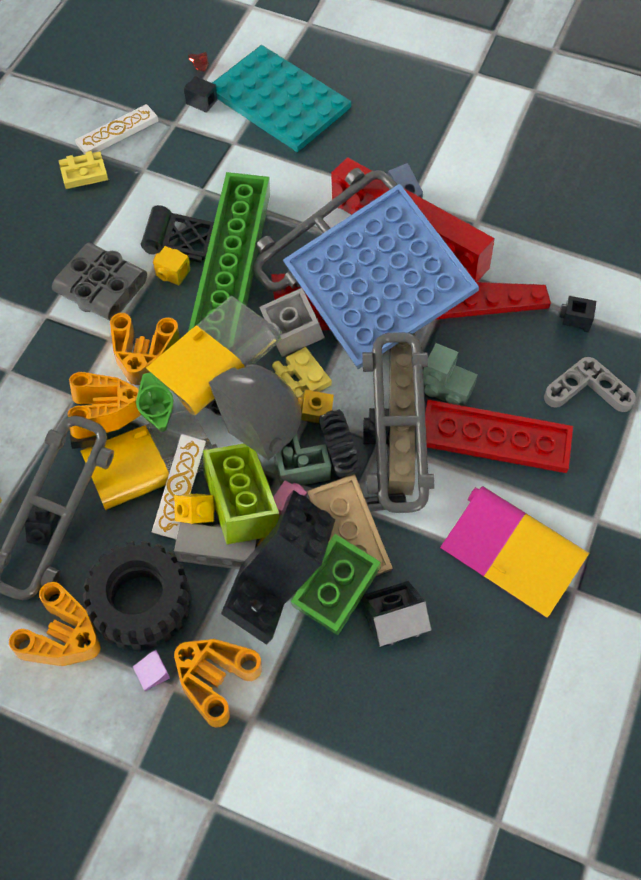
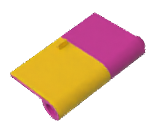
M484 486L480 489L475 487L468 497L469 505L440 548L548 618L590 553Z

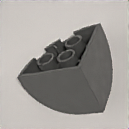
M246 364L245 368H231L209 382L228 432L268 461L275 454L279 453L297 433L302 418L299 401L291 387L271 370L261 365Z

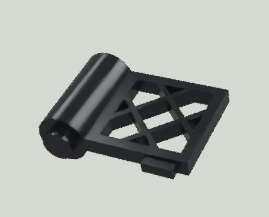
M161 205L153 206L141 241V247L146 253L154 255L160 253L164 246L188 255L189 260L201 263L202 260L205 261L214 222L175 214L167 207ZM175 222L185 223L187 227L178 231L175 227ZM203 227L209 229V232L200 236L196 229ZM192 232L196 238L187 242L183 235ZM179 238L182 242V245L178 247L169 245L170 241ZM200 243L204 251H195L191 246Z

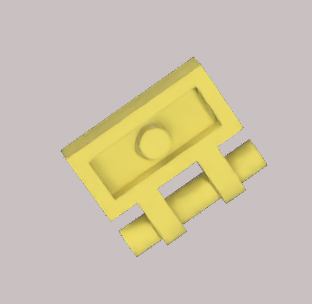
M89 151L85 152V155L76 157L70 155L66 156V159L58 160L66 189L108 180L100 151L95 153Z
M306 347L286 357L288 366H283L280 361L272 364L273 369L276 371L275 374L280 376L291 387L296 397H301L304 390L320 392L331 386L332 380ZM295 374L300 381H294L291 376Z

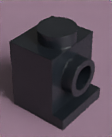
M569 295L566 304L561 305L559 317L563 318L562 325L582 328L584 332L589 333L594 321L597 301Z
M369 408V417L363 420V444H376L374 408ZM384 408L385 416H389V408ZM385 426L386 444H388L390 426Z

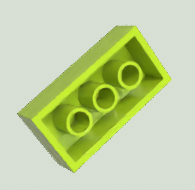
M245 444L203 450V472L210 494L213 495L215 510L226 544L265 538L277 525L279 511L257 453Z

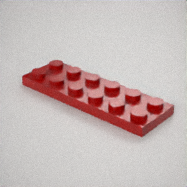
M427 401L425 422L428 448L567 473L569 469L573 426L439 401Z

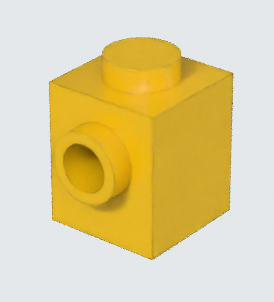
M164 246L161 252L157 253L153 259L156 276L163 281H169L178 286L190 271L188 255L183 254L177 249Z
M305 390L301 397H297L302 412L301 420L320 423V415L332 410L334 395Z
M174 495L175 521L190 524L214 522L215 504L213 495Z

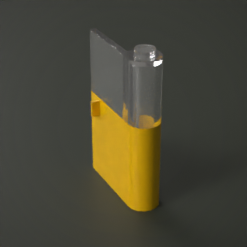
M231 295L147 366L146 369L176 394L187 411L195 416L215 399L209 385L212 379L231 368L241 369L245 368L246 364H255L282 340L280 336L282 332L275 323L270 324Z
M185 409L171 415L167 425L168 428L164 432L159 431L154 425L149 423L106 441L105 447L114 450L113 460L108 469L96 466L91 476L105 510L166 486L181 434L206 441L203 450L218 448L216 444H211L196 416ZM93 447L81 450L85 463ZM203 453L197 473L203 470Z

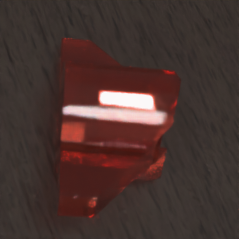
M206 52L198 55H188L196 70L206 71L207 66H209Z

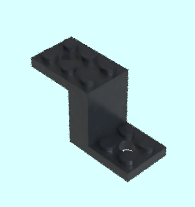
M293 490L287 497L277 525L242 563L221 615L267 645L273 639L284 604L322 565L336 519L327 511L321 510L310 502L306 496L300 495Z

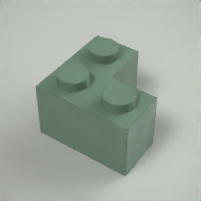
M436 343L428 357V367H424L423 370L424 393L429 397H436L450 404L465 406L475 387L478 374L456 366L459 352Z
M296 433L292 440L279 453L274 455L280 486L284 481L302 486L331 479V464L325 444L300 449Z

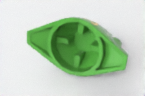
M149 372L142 376L136 405L138 411L149 423L154 425L159 431L164 432L168 428L167 425L173 411V395L155 375Z

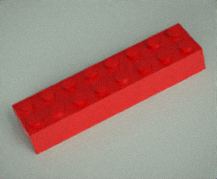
M347 157L331 172L332 200L350 187L345 179L351 170L359 168L365 175L372 170ZM373 180L338 208L352 215L390 189L381 180ZM404 188L477 283L490 269L495 238Z

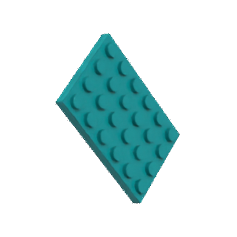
M262 44L212 82L216 84L217 99L297 153L351 108L352 102Z

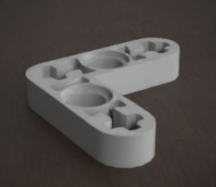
M584 357L553 381L547 387L544 394V401L551 407L562 406L586 385L620 412L629 411L636 401L635 393L592 357ZM574 378L578 385L570 386L567 384L566 379ZM606 380L611 383L612 387L604 388L600 385V381ZM560 389L563 390V391L561 392V394H560V397H559V396H555V397L551 396L552 394H554V395L557 394V393L560 391ZM626 398L628 401L625 400L622 402L619 399Z

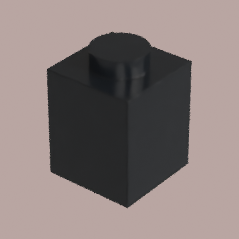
M195 76L185 85L184 94L187 105L207 113L216 103V84Z

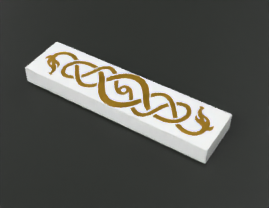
M146 104L75 139L76 145L84 154L92 151V153L99 152L158 122V117Z
M181 434L151 533L177 539L180 522L175 521L174 495L191 493L206 441Z

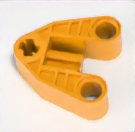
M117 313L110 320L113 352L117 365L127 380L134 385H140L143 374L150 372L146 367L180 339L176 320L173 318H163L156 326L149 354L147 353L150 340L145 339L144 336L136 338L132 353L134 329L130 316L126 313Z
M77 372L70 376L72 400L77 404L92 405L75 406L68 411V417L80 416L95 421L103 426L107 433L124 427L141 415L136 405L139 390L137 387L117 377ZM72 426L70 428L71 435L78 439L96 435L94 432L79 426Z
M48 582L40 589L39 597L47 611L76 628L73 629L55 619L53 623L50 622L46 634L66 643L64 646L28 629H18L9 638L11 650L20 660L56 666H66L95 658L99 654L101 647L86 609L59 583ZM55 594L60 595L56 601L49 602L51 596ZM90 640L91 643L89 644V646H86V645L84 644V648H82L81 645H82L84 642H86V644H88V641ZM30 641L26 648L19 649L22 642Z
M216 639L184 642L177 646L174 652L184 693L206 722L213 727L224 726L229 721L230 710L227 701L221 695L195 677L199 675L215 687L222 684L226 673L207 660L210 659L245 681L256 680L262 672L261 658L256 651ZM191 655L193 656V659H192V660L186 659L185 662H184V660H183V657H184V656H185V657H188V658H189ZM246 661H254L256 663V666L251 670L242 668L243 663ZM215 706L224 708L223 714L218 717L211 716L209 712Z

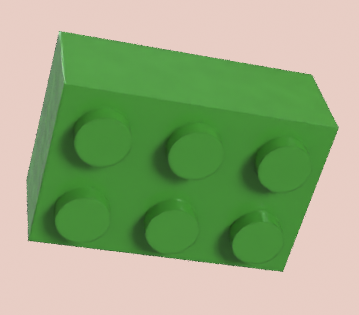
M334 534L328 543L322 565L298 589L291 600V604L300 612L336 635H339L381 569V562L337 534Z

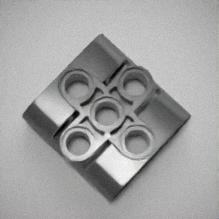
M89 242L83 246L56 276L52 284V290L77 303L80 310L84 312L92 311L110 321L112 316L120 313L145 284L147 271L124 260L119 252L106 251Z

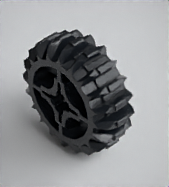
M339 409L320 415V426L336 475L339 478H343L360 472V462L344 413Z

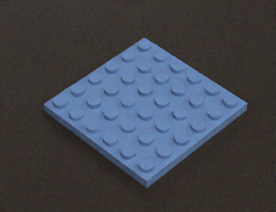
M400 184L283 259L300 287L303 288L305 294L357 369L363 367L362 352H372L373 343L382 334L396 332L413 334L479 291L477 283ZM400 342L384 344L382 354Z

